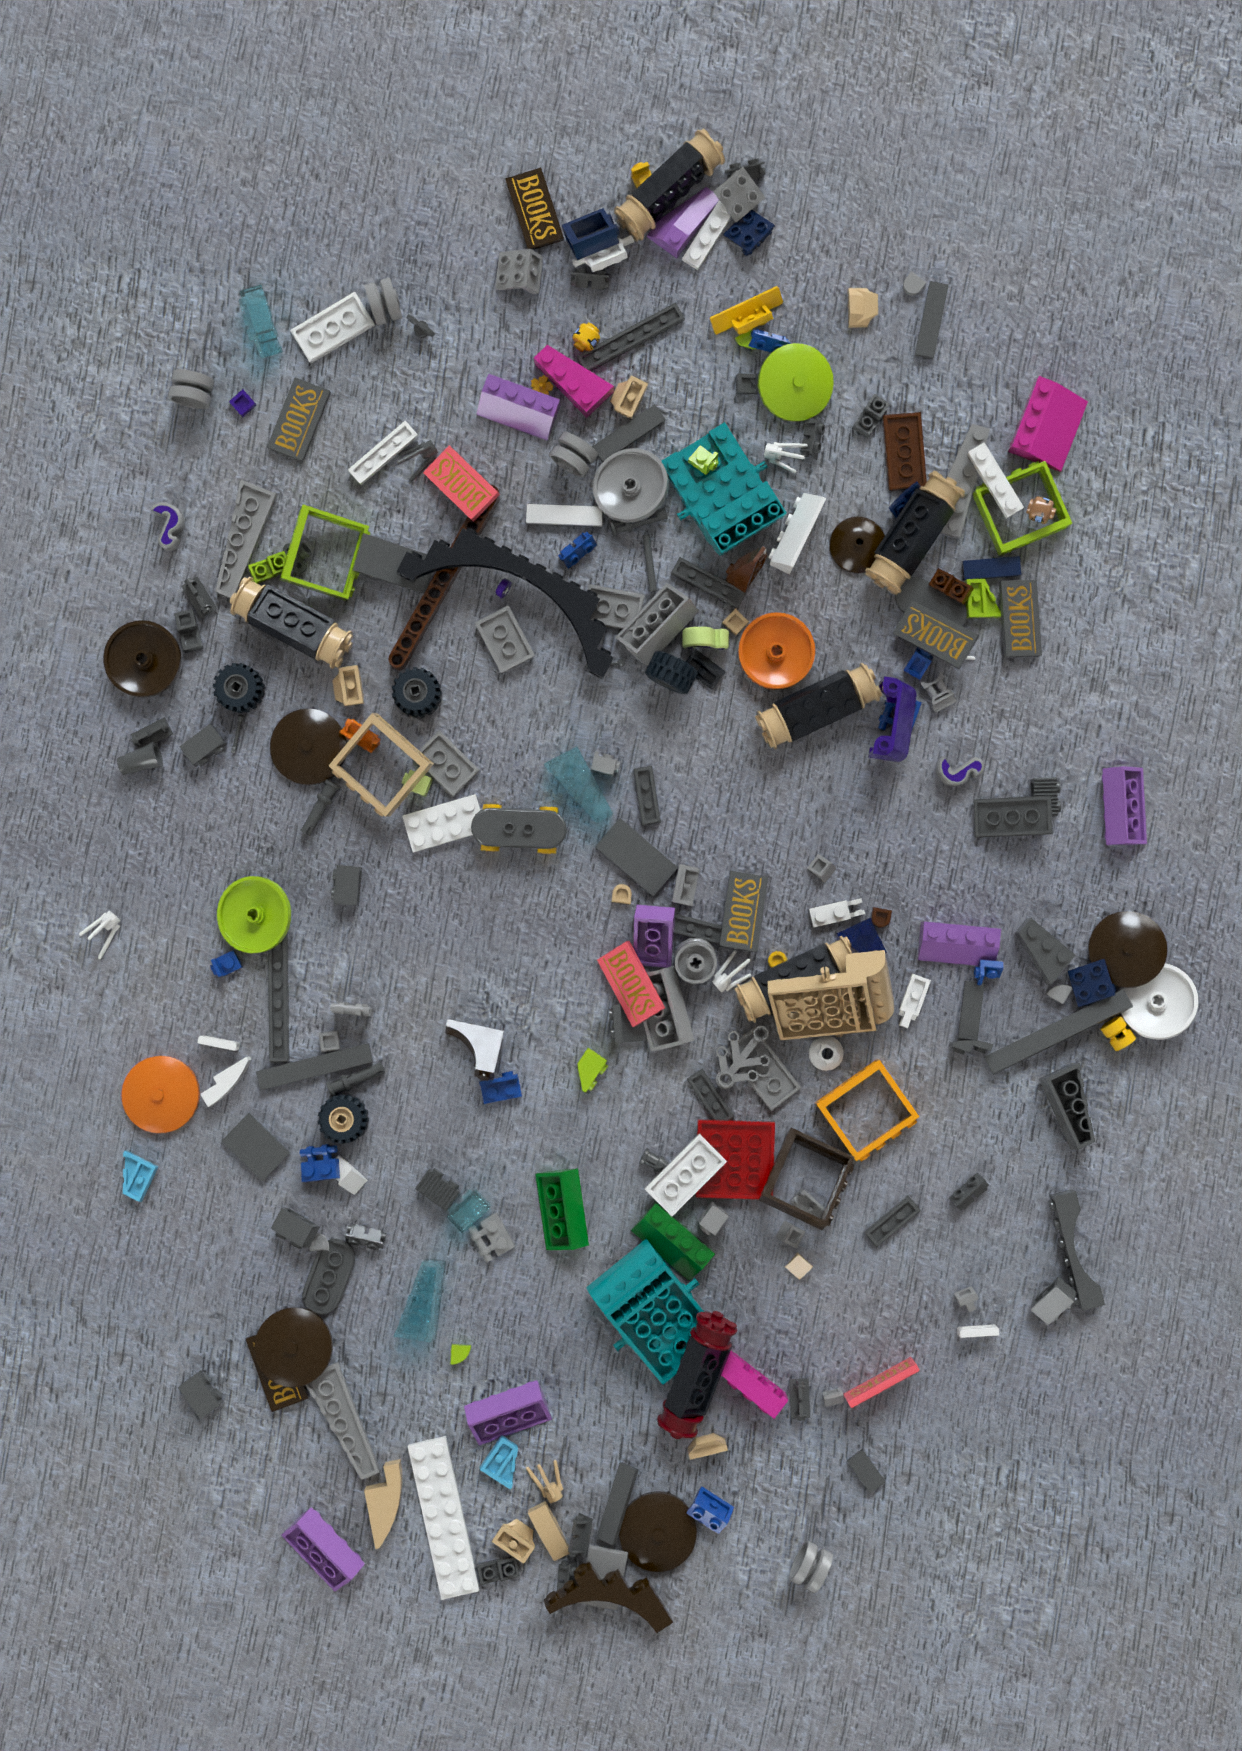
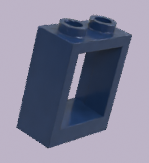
M604 208L561 225L566 242L577 260L619 244L617 236L620 235L618 226L614 224L611 214L607 215ZM606 226V228L603 229V230H600V231H598V232H596V233H593V234H591V235H588V236H586V237H583V238H581V239H578V237H581V236H583V235H585V234H588V233H590V232H593V231H595V230H598V229L603 228V227Z

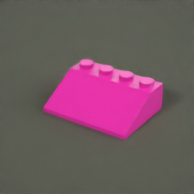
M1038 376L1033 384L1008 452L1033 462L1039 461L1041 463L1046 461L1048 468L1061 472L1088 401L1057 382Z

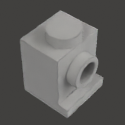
M595 751L591 771L613 777L614 772L618 773L620 762L613 759L614 756L603 753L602 756H599V752Z

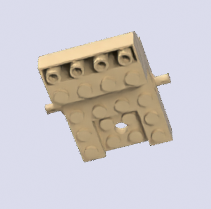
M885 950L845 954L846 973L830 974L828 967H825V970L822 967L820 970L822 975L768 981V996L780 1040L835 1035L839 1038V1035L842 1037L843 1034L876 1031V1025L886 1022L894 1013V997Z

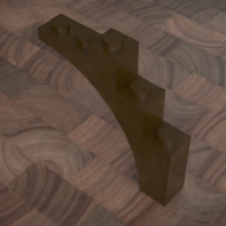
M590 1561L586 1564H580L573 1571L575 1577L573 1581L566 1582L562 1588L550 1592L544 1599L545 1607L549 1614L578 1602L603 1601L615 1603L636 1612L650 1624L656 1633L673 1623L670 1613L647 1577L637 1580L632 1587H629L619 1569L607 1573L601 1579Z

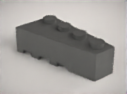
M1071 1063L1039 1078L1071 1150H1079L1095 1142L1091 1117H1089L1087 1109L1088 1102L1084 1094V1082L1080 1073V1063Z

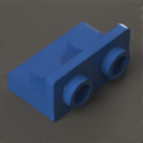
M513 1071L504 1072L502 1077L494 1078V1080L479 1081L484 1104L522 1097L518 1073L513 1074Z
M701 1486L697 1491L693 1504L688 1508L687 1514L719 1534L727 1526L734 1507Z

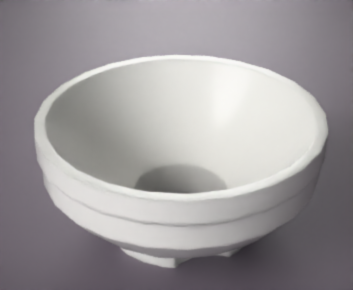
M820 1036L811 1043L809 1059L816 1068L825 1071L833 1070L842 1062L844 1051L841 1043L836 1038ZM824 1048H830L833 1051V1056L830 1059L822 1057Z

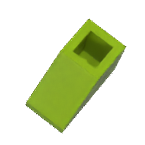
M589 1047L577 1063L582 1091L585 1093L587 1090L592 1091L597 1083L595 1078L598 1074L602 1075L608 1067L605 1064L607 1059Z

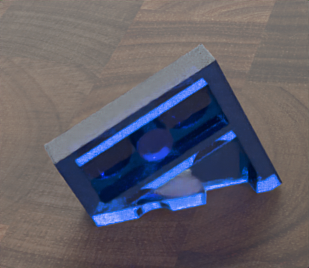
M871 918L836 933L838 937H847L851 947L859 953L885 950Z

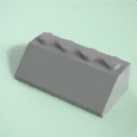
M666 583L615 638L636 659L648 666L655 651H662L699 610L690 598ZM639 618V626L634 628L633 631H630L629 628L634 627L635 622Z
M675 966L647 973L665 1006L664 1010L643 1022L651 1052L694 1041Z

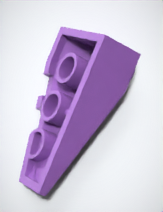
M705 187L656 222V228L650 230L647 238L677 259L711 214L719 199L713 191Z

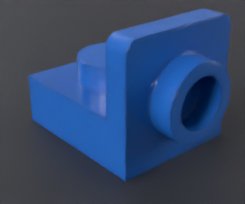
M917 647L905 666L904 671L920 680L931 664L933 656Z
M235 950L212 959V965H210L213 974L218 975V977H224L243 968Z
M980 960L978 967L974 968V978H977V985L982 984L984 977L991 979L1000 978L1004 968L1003 962Z

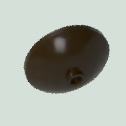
M859 516L847 518L840 522L831 534L829 541L830 554L834 562L843 570L856 574L866 573V568H870L876 560L874 552L885 537V534L881 527L869 518ZM856 540H862L863 544L858 545Z

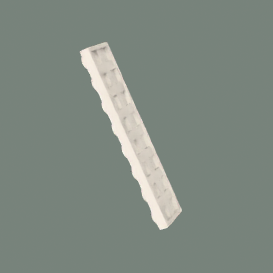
M443 1436L408 1444L441 1600L478 1592L480 1587L447 1437Z

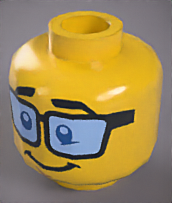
M590 322L587 324L582 323L572 336L575 342L574 347L581 352L584 350L591 351L600 340L599 329Z

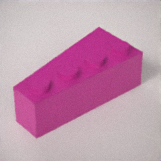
M546 345L534 357L536 367L548 377L586 418L614 393V386L549 345Z
M732 1350L730 1351L721 1376L728 1380L727 1384L735 1390H740L747 1400L753 1401L760 1410L775 1419L788 1402L786 1392Z

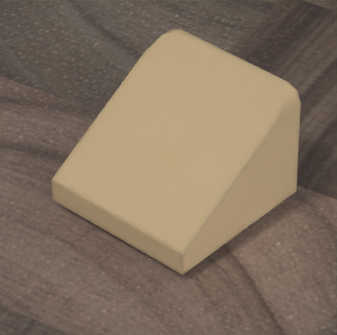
M797 1252L785 1268L800 1280L813 1266Z

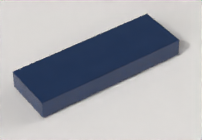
M1020 556L962 561L964 581L966 579H991L1022 575Z

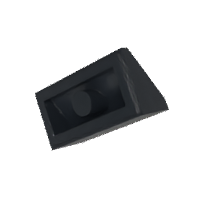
M697 649L686 660L688 664L697 670L696 678L711 690L726 673Z

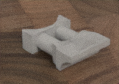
M942 672L939 673L938 678L934 682L920 683L922 690L928 692L931 698V706L935 713L957 702L954 693L947 689L943 680L945 677ZM936 684L941 693L937 694L933 685Z

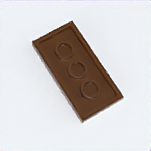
M921 412L883 415L888 490H906L916 481L920 486L924 487L927 483Z

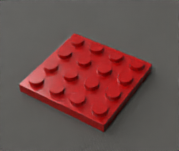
M698 1119L697 1135L700 1134L727 1162L695 1193V1197L759 1199L774 1165L775 1122Z

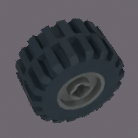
M655 651L645 674L652 681L680 694H688L698 672L692 665L678 657L662 651Z
M232 663L231 666H224V670L220 669L218 671L220 673L219 676L214 678L216 684L213 683V688L215 689L213 693L217 697L218 703L222 704L224 708L237 713L250 712L251 708H257L256 704L262 702L260 698L261 696L264 697L265 694L263 692L265 684L262 683L263 679L259 676V673L242 663Z
M413 667L412 670L407 668L404 673L400 672L398 674L399 678L394 680L395 685H392V698L397 707L404 714L410 715L413 718H417V716L423 718L426 714L431 715L432 710L436 711L438 708L437 704L441 702L440 696H442L441 686L436 677L430 671H426L424 668L418 669L417 667Z

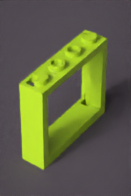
M1039 461L1033 462L1028 465L1029 468L1024 470L1018 468L1012 471L1011 475L1006 478L1010 484H1013L1039 473L1050 500L1054 502L1053 507L1056 509L1058 522L1003 544L982 497L989 494L990 491L985 483H982L973 492L972 496L998 556L1057 533L1073 524L1046 461L1041 463Z
M303 504L300 507L280 580L347 601L349 597L352 598L355 587L352 586L353 581L358 579L359 573L352 571L363 533L370 535V532H368L369 526ZM307 516L360 532L343 592L290 576Z

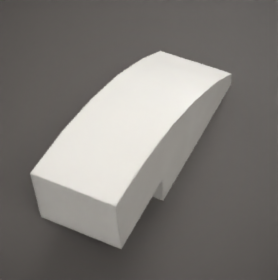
M250 1056L245 1057L213 1077L217 1084L200 1094L208 1107L220 1101L236 1086L252 1060Z

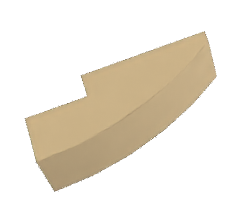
M544 1501L530 1508L528 1515L552 1559L556 1561L570 1553L568 1552L569 1545L547 1502Z

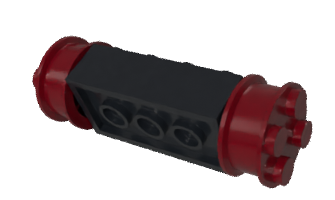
M713 1311L712 1313L699 1312L696 1315L697 1324L690 1331L691 1337L680 1360V1365L674 1376L671 1389L667 1394V1399L664 1400L662 1405L664 1410L657 1417L658 1426L669 1432L675 1439L694 1438L697 1436V1425L703 1421V1415H706L732 1349L730 1340L737 1333V1325L724 1318V1315L718 1311Z

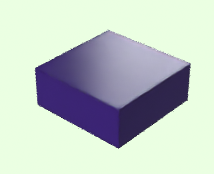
M243 389L229 401L242 418L256 406V403Z

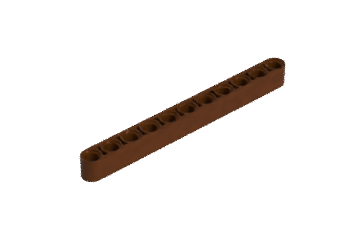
M491 485L495 490L499 492L496 486ZM500 495L488 506L485 515L479 516L474 522L469 517L466 518L450 548L453 547L462 528L467 530L471 524L478 526L476 530L477 536L481 535L499 503ZM462 567L444 569L435 573L389 655V663L395 670H402L407 666ZM448 574L450 578L448 581L442 582L440 581V576ZM438 590L440 591V596L438 598H431V592ZM423 607L431 608V612L428 615L421 614ZM415 623L422 625L418 632L412 631V626ZM409 639L412 641L411 647L403 648L402 644L405 640ZM396 656L403 658L402 663L399 665L393 664Z

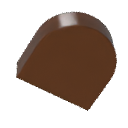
M872 907V924L878 928L886 927L890 923L892 910Z

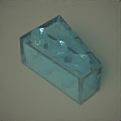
M262 285L240 290L241 299H238L241 310H245V314H242L245 325H249V329L246 330L250 341H254L260 357L265 358L282 353V347L277 338L278 334L273 324V317Z

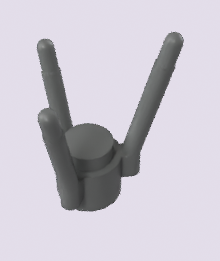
M429 440L426 443L423 442L420 445L400 452L399 456L409 455L398 460L396 463L399 465L419 454L423 459L428 458L410 478V481H413L430 462L436 459L434 455L438 451L433 442Z

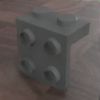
M612 1004L613 1009H609L610 1020H614V1028H610L611 1040L615 1039V1044L648 1041L643 1022L636 1027H632L621 1004Z

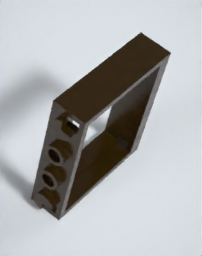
M791 1127L785 1136L759 1201L823 1230L826 1226H830L834 1218L831 1214L833 1209H837L841 1198L838 1196L841 1191L844 1192L848 1181L845 1180L847 1174L851 1175L854 1169V1164H852L854 1157ZM793 1142L842 1165L821 1219L771 1195Z

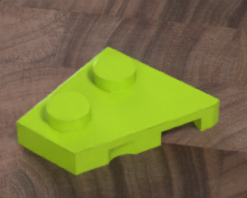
M966 579L964 582L974 588L966 601L967 618H1001V611L995 602L996 598L990 592L986 580Z

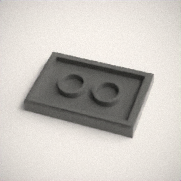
M250 1113L222 1140L262 1181L291 1153Z

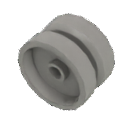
M390 277L380 280L381 293L378 292L374 282L364 285L377 326L387 323L386 310H388L393 321L403 318L399 308L401 305L396 289H393Z
M176 369L172 372L171 382L175 386L169 388V400L190 408L208 409L210 407L211 397L208 393L213 391L214 379L190 370Z
M564 431L558 439L560 446H554L549 453V457L564 470L577 477L584 478L589 471L587 463H594L598 453L581 438Z
M689 938L679 945L675 953V969L684 981L692 984L703 983L709 980L715 973L717 967L716 952L708 941L701 938ZM693 958H697L699 961L694 963Z
M808 1540L805 1541L794 1559L789 1573V1581L797 1585H801L804 1582L806 1590L816 1593L827 1577L833 1554L824 1548L818 1551L816 1544Z

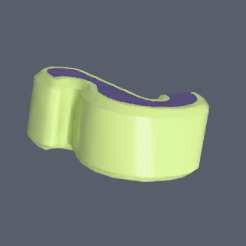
M711 627L685 628L682 631V647L684 649L701 647L726 650L729 647V631L727 629H713Z

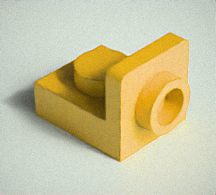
M648 162L637 163L631 169V178L636 189L652 175Z

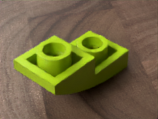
M285 551L267 556L265 560L248 565L249 572L255 583L264 582L282 573L286 559Z

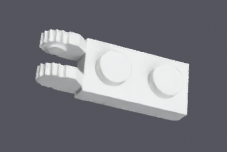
M862 898L809 909L813 928L865 914L864 910L849 913L848 909L849 905L862 903Z

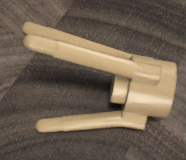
M557 1460L553 1461L557 1484L555 1482L549 1483L541 1465H537L546 1485L545 1487L542 1486L531 1469L526 1467L527 1472L549 1503L556 1502L563 1497L561 1493L563 1486L560 1480Z

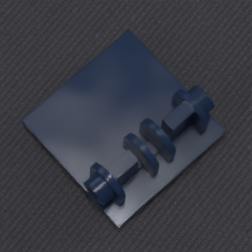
M750 210L723 235L743 249V254L748 256L753 253L756 246H760V242L763 243L766 237L772 234L775 225L755 211Z
M1105 959L1068 971L1078 1007L1115 996L1116 988L1111 982Z

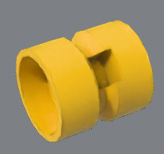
M1121 1015L1109 1020L1100 1028L1104 1036L1110 1038L1109 1043L1115 1051L1127 1047L1137 1038L1131 1029L1126 1028L1127 1023ZM1120 1032H1123L1122 1035L1118 1036L1117 1038L1115 1037Z

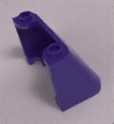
M884 676L879 682V688L886 697V703L895 704L891 736L878 737L875 740L874 747L869 748L868 758L901 762L907 757L909 752L917 694L912 686L899 679Z

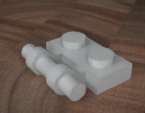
M338 1001V1004L331 1003L330 1006L332 1013L373 1016V1008L368 1007L369 1004L357 1003L354 1006L349 1005V1002Z
M497 1212L480 1221L483 1229L478 1231L475 1225L468 1228L472 1241H475L477 1244L478 1252L481 1257H484L486 1263L493 1259L490 1251L495 1250L499 1256L515 1247ZM485 1234L491 1242L488 1246L485 1245L482 1236Z

